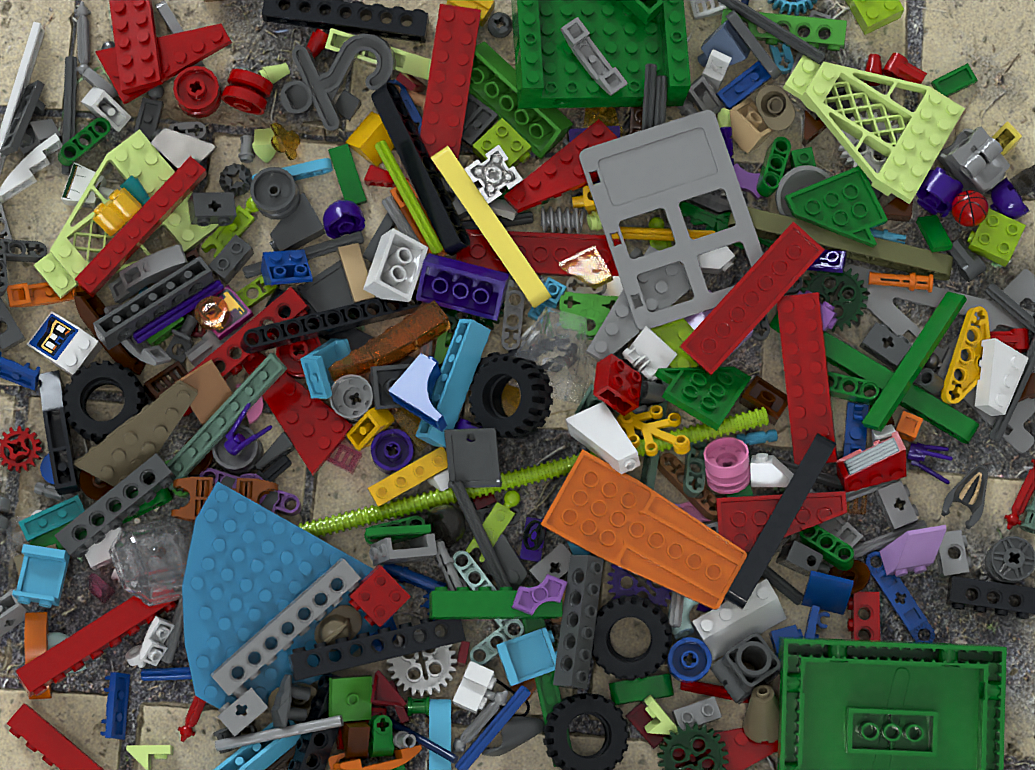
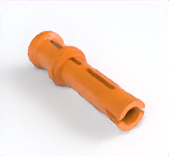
M869 271L868 285L906 287L910 291L918 289L927 290L928 293H931L933 289V274H929V276L916 275L915 272H912L909 275ZM881 278H885V279H897L898 281H888V280H880V279H881Z

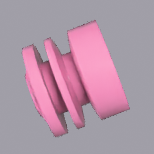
M721 437L711 441L705 447L703 455L706 467V481L713 491L720 494H733L740 492L748 486L751 479L749 451L747 445L742 440L735 437Z

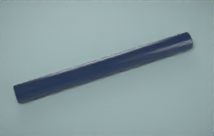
M390 717L392 729L397 732L405 731L408 734H413L418 744L453 764L458 761L459 756Z

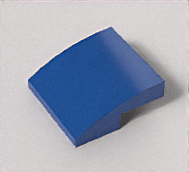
M811 571L801 605L808 607L815 605L819 606L821 610L844 615L852 591L853 580Z

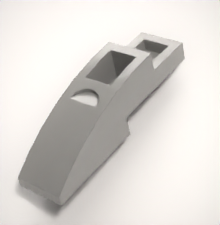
M178 244L155 252L120 271V277L109 284L115 303L121 304L150 283L156 284L186 265L188 261L182 246Z

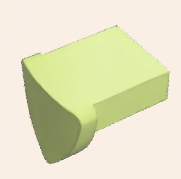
M275 128L254 129L252 148L262 161L268 163L274 157L277 150Z

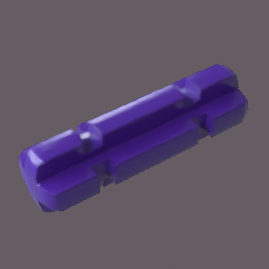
M729 126L721 127L723 139L731 162L734 165V158H732V155H734L733 138H731L732 128Z

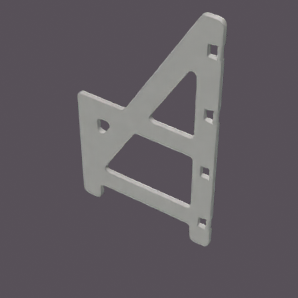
M851 264L844 267L845 272L852 268V276L857 273L859 274L857 281L864 280V284L861 287L867 288L869 295L868 300L862 303L866 304L867 309L881 323L887 325L896 336H903L908 331L917 339L921 330L893 304V299H900L936 309L947 291L965 295L967 299L958 315L966 316L967 311L973 307L981 306L985 308L988 313L990 332L997 326L1011 329L1026 328L994 300L990 301L933 286L932 292L928 293L927 290L914 289V291H910L906 287L868 285L869 271L876 273L878 271ZM1024 269L1003 292L1019 306L1024 299H1028L1035 305V275L1028 269ZM881 278V279H880V280H888V281H898L897 279H885V278ZM1025 310V311H1027L1031 316H1033V314L1035 313V312H1032V311ZM975 313L974 315L977 317V320H979L980 317H978L977 313ZM969 330L967 338L972 342L975 335L973 331ZM959 335L946 348L936 347L933 353L939 356L940 361H942L948 347L951 346L955 349ZM963 349L961 351L962 353L968 355L966 350ZM935 368L931 370H933L936 373L938 369ZM976 384L962 400L993 428L998 416H990L975 407ZM1027 398L1018 402L1007 425L1012 431L1009 435L1004 432L1002 436L1018 453H1025L1035 441L1034 437L1023 426L1035 412V398Z

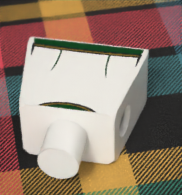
M74 162L61 197L63 203L68 206H76L96 172ZM101 175L95 184V188L108 200L109 195L114 190L106 188L107 181ZM91 191L82 207L95 209L101 200Z

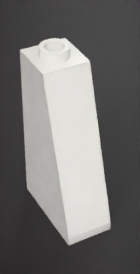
M604 402L566 418L569 434L600 459L610 464L618 473L623 474L640 466L637 450Z

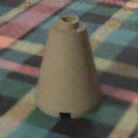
M759 685L753 689L743 719L744 733L750 740L756 743H761V741L773 743L778 740L779 702L774 690L768 685Z

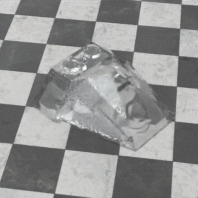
M546 306L514 355V357L532 360L536 362V365H540L545 372L543 374H548L550 378L548 384L553 388L552 398L580 404L588 390L589 364L588 354L585 353L588 349L587 318ZM514 378L507 383L508 385L520 388Z

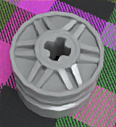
M349 374L342 376L331 387L332 396L329 397L331 407L338 415L350 422L357 423L369 409L375 407L372 385L360 375ZM360 398L361 402H354V399Z

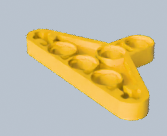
M981 306L970 308L966 313L944 386L941 390V399L946 404L959 403L975 387L977 380H980L981 368L978 366V360L982 358L983 354L981 343L982 340L990 339L988 313ZM975 313H977V316L980 317L979 320H977V317L974 315ZM969 330L973 331L975 335L972 342L967 338ZM963 349L968 353L966 361L961 358V351ZM956 369H959L962 373V378L959 381L954 376ZM949 391H952V394L955 395L954 398H951Z

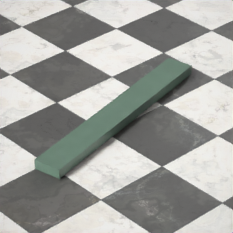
M270 353L167 463L169 469L176 476L173 481L186 478L230 431L246 404L250 403L251 408L288 369L274 353ZM173 483L169 486L170 490L175 489Z

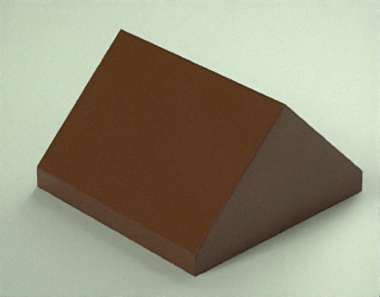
M759 376L754 378L739 401L740 404L751 411H754L756 408L761 410V407H764L768 414L769 423L774 426L788 406L787 394Z

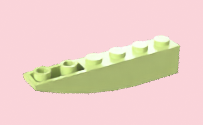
M331 28L325 48L339 52L343 43L355 35ZM391 47L396 59L395 70L426 80L429 79L431 59ZM362 51L357 56L358 59L377 64L375 55L370 51Z

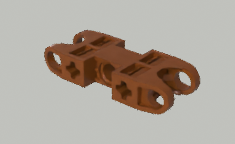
M187 477L174 480L173 487L188 492L190 494V501L184 507H180V509L171 510V517L195 522V518L215 485V479L213 477ZM237 478L236 489H231L259 504L262 496L269 494V492L278 491L279 485L262 479Z

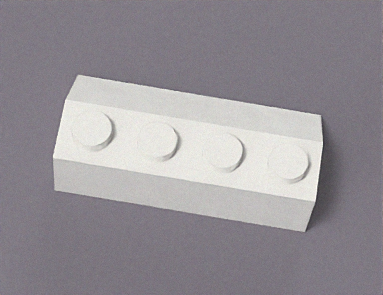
M765 579L756 585L743 609L727 601L721 604L717 610H711L693 620L691 624L698 638L710 650L712 661L725 655L730 648L751 634H761L787 618L778 596L769 581Z

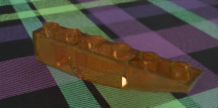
M435 300L423 305L420 310L406 316L395 326L387 328L384 333L370 339L367 344L351 351L342 360L334 362L328 368L331 379L335 382L342 376L349 374L361 375L370 372V367L386 366L398 361L451 329L449 319Z

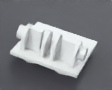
M645 326L631 346L622 353L624 359H627L633 365V368H637L638 372H641L651 382H656L659 379L654 376L658 368H667L678 355L647 326Z

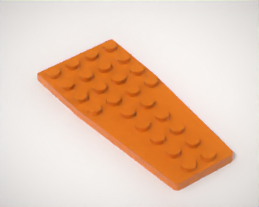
M583 449L540 524L598 558H602L613 565L713 610H717L722 604L726 593L747 558V553L639 480L626 473H618L610 464Z

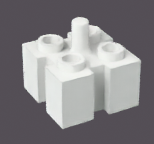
M500 145L485 154L487 160L483 163L476 160L464 169L473 183L480 182L482 188L479 191L488 204L502 195L500 189L507 186L510 190L523 181L514 166L508 168L505 164L509 159Z
M470 661L453 698V705L477 715L479 711L486 707L487 699L494 700L495 692L492 691L497 681V678L494 677L495 672Z

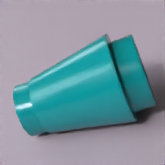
M133 175L120 185L121 188H125L142 206L150 199L139 179H135Z

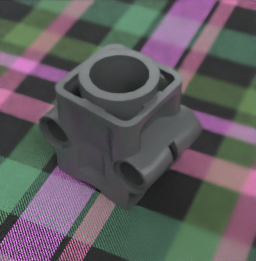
M753 633L730 648L721 659L710 667V670L719 682L724 685L725 690L734 702L741 704L751 697L752 691L756 686L768 685L773 682L775 677L780 674L781 661L761 635ZM742 662L750 663L756 671L747 669Z

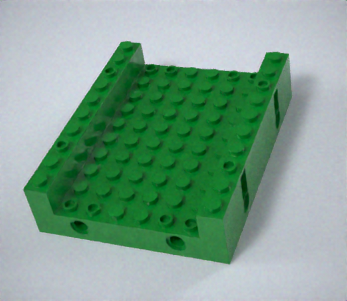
M511 0L518 109L643 107L645 65L648 63L657 65L656 76L662 75L668 78L666 106H683L691 87L684 0H663L661 12L647 25L620 0ZM577 17L589 31L590 39L611 67H616L628 83L611 96L584 69L560 30Z
M779 637L778 659L781 660L777 770H1004L1007 647L984 644Z

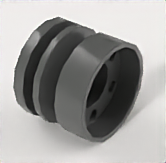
M1007 536L999 540L987 551L984 559L985 570L994 582L1014 585L1027 578L1034 571L1035 551L1032 545L1025 539L1018 536ZM1013 556H1014V557L1016 558V560H1015L1014 562L1010 563V562H1009L1010 557H1013Z

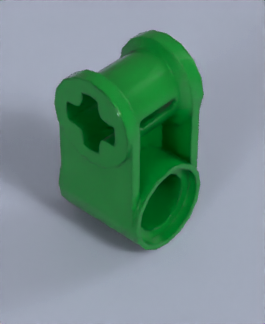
M374 715L371 717V720H368V725L370 726L369 756H393L392 720L386 715ZM383 722V727H377V723Z

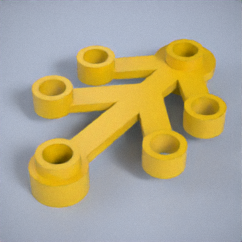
M654 405L647 412L639 414L630 412L625 416L619 414L617 417V422L623 431H626L629 440H635V442H631L635 448L640 446V439L635 434L634 429L642 431L647 456L652 457L658 453V446L653 441L652 436L672 444L674 452L677 454H686L691 449L690 440L685 435L674 436L660 430L667 427H678L681 424L679 413L669 414L668 419L650 423L641 422L652 418L657 420L663 417L662 407Z

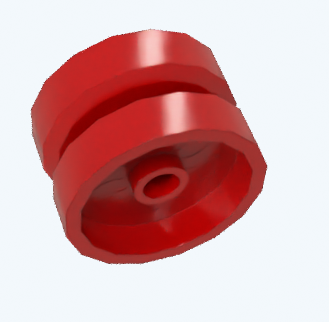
M192 66L181 71L174 80V95L179 107L185 114L194 118H204L217 111L221 104L222 93L218 80L212 71L205 67Z
M232 69L227 79L229 86L224 88L221 99L226 104L240 111L255 115L264 114L268 104L265 98L271 96L274 87L273 83L254 72Z
M295 329L288 330L292 335L297 334ZM319 337L276 347V356L288 368L285 371L288 375L296 379H306L300 359L321 346Z

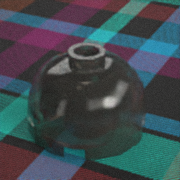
M440 504L425 513V515H428V518L425 519V524H431L432 534L435 533V540L440 539L444 541L446 548L454 546L463 538L466 531L465 516L460 509L448 504Z

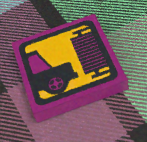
M229 285L194 309L196 314L219 340H222L254 316L252 311Z

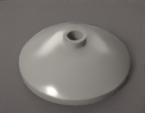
M810 165L798 166L788 171L782 177L778 184L779 187L776 189L775 201L779 214L793 217L784 199L785 196L830 178L829 174L818 167Z

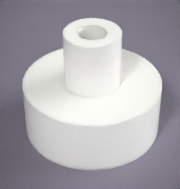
M142 645L135 646L126 653L125 658L130 666L138 665L139 668L146 666L147 663L139 659Z

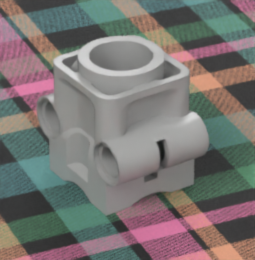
M982 126L974 130L970 128L964 129L957 135L952 145L941 150L937 156V159L944 166L943 170L953 180L960 181L965 191L974 190L981 194L997 185L1004 178L1005 171L1011 166L1001 154L1003 148L1000 143L990 137Z

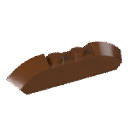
M85 291L75 292L74 300L77 311L92 334L115 362L122 364L123 367L129 368L133 374L140 376L146 365L145 362L132 355L121 343L107 350L96 336L93 323L105 316L104 309L106 306L96 294L92 298Z

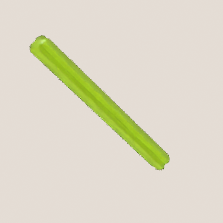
M382 140L376 143L375 148L432 254L440 253L443 247L386 141Z

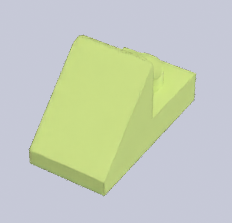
M651 694L644 699L647 704L645 710L653 718L644 727L647 733L670 735L669 730L675 733L678 732L677 725Z
M171 745L126 746V750L146 770H151V755H154V759H167V755H173V746Z

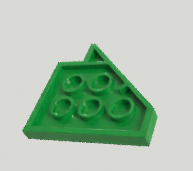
M859 166L790 193L784 198L793 217L870 247L877 245L870 229L883 225L888 221L866 174Z
M734 366L718 367L711 376L701 367L658 368L654 375L669 384L662 398L716 431L752 378Z

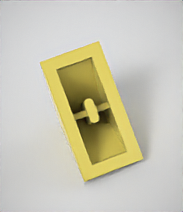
M1007 121L992 138L997 140L1002 146L1003 151L1001 154L1004 157L1018 144L1022 135Z

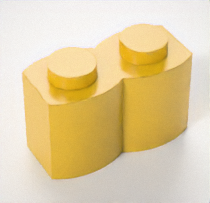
M122 188L120 191L118 189L114 190L108 198L110 200L107 203H100L93 210L95 213L93 220L110 237L121 229L142 207V204L125 188Z

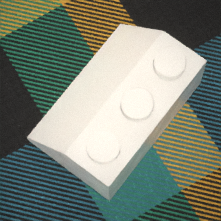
M392 228L381 236L363 290L380 299L410 302L428 247Z

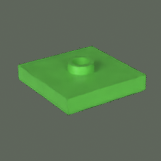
M360 675L329 678V717L342 715L343 722L371 720L372 676Z

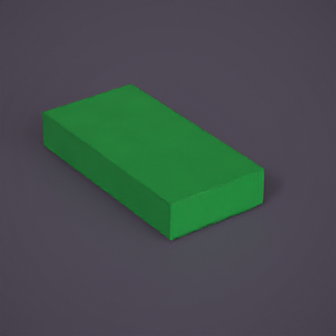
M967 63L933 80L931 85L936 91L949 97L977 83L978 80Z
M937 215L917 218L916 224L932 253L952 249L953 244Z

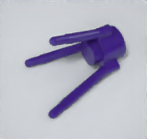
M250 403L246 404L232 429L225 435L227 441L224 443V447L231 455H237L248 444L272 429V425H269L247 439L240 433L234 434L251 406Z
M918 442L917 444L911 443L907 459L911 460V465L917 466L940 481L949 484V480L919 462H924L926 455L952 461L953 458L951 456L927 451H949V448L925 445Z

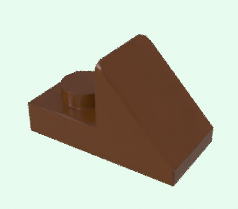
M806 110L803 114L802 144L804 147L827 128L819 117L815 120Z

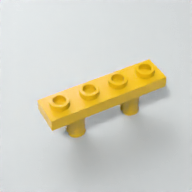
M439 447L367 488L377 507L447 469V453L443 447Z

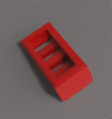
M374 165L369 166L364 178L366 185L396 187L387 170Z

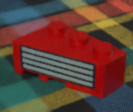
M898 431L891 433L892 437L882 442L880 440L873 442L874 446L864 451L859 449L836 460L837 476L846 493L907 477L906 448Z

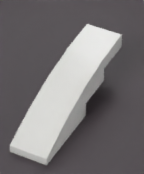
M56 133L38 145L9 174L0 187L1 203H4L37 182L33 174L48 166L50 162L47 156L62 147V142Z

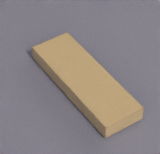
M359 243L338 247V253L353 302L358 303L374 299L375 295L363 290L368 273Z

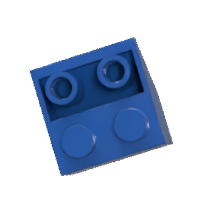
M304 249L263 252L261 273L265 285L313 282Z

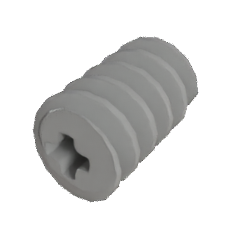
M544 206L541 207V226L544 232H547L548 227H550L552 233H555L556 228L559 227L560 233H563L565 228H567L568 233L571 234L575 228L577 234H580L583 225V209L579 214L576 207H574L572 213H570L569 207L565 208L564 213H562L560 207H557L556 212H553L552 206H549L547 212H545Z

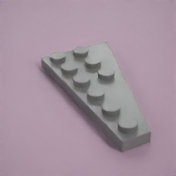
M649 246L644 256L658 250ZM679 262L637 276L649 312L670 307L691 290L684 266ZM624 289L585 352L599 361L611 353L614 355L641 332L635 325ZM639 294L632 296L635 307L642 306Z

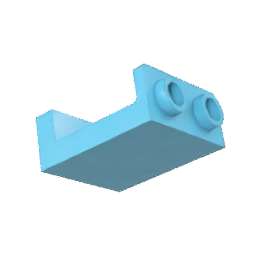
M331 338L300 359L311 398L328 399L332 396L331 387L336 380L349 374L358 375L348 339Z
M23 544L21 552L24 555L17 589L16 591L13 590L12 595L21 604L29 605L31 602L39 603V606L51 608L52 605L59 606L70 555L66 550Z
M546 627L495 645L510 686L555 670L557 651H554L552 646L555 640L551 630L547 631Z

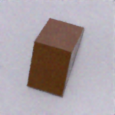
M896 197L882 209L890 221L909 222L912 217L913 200L908 204Z
M365 720L344 722V725L340 726L345 759L367 758L370 726Z

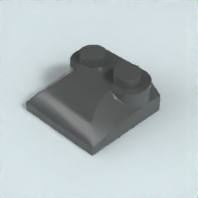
M411 364L370 367L369 382L372 385L375 410L403 408L392 400L389 389Z

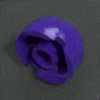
M1007 177L993 188L991 192L993 204L990 205L992 210L1011 219H1018L1030 212Z
M337 200L324 212L323 225L326 235L331 239L362 231L365 227L363 212L352 201Z

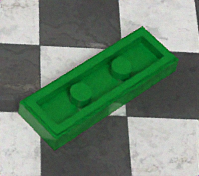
M344 144L329 149V155L344 200L352 201L357 205L367 203L349 145Z
M431 524L366 528L368 540L421 537L426 534H432Z

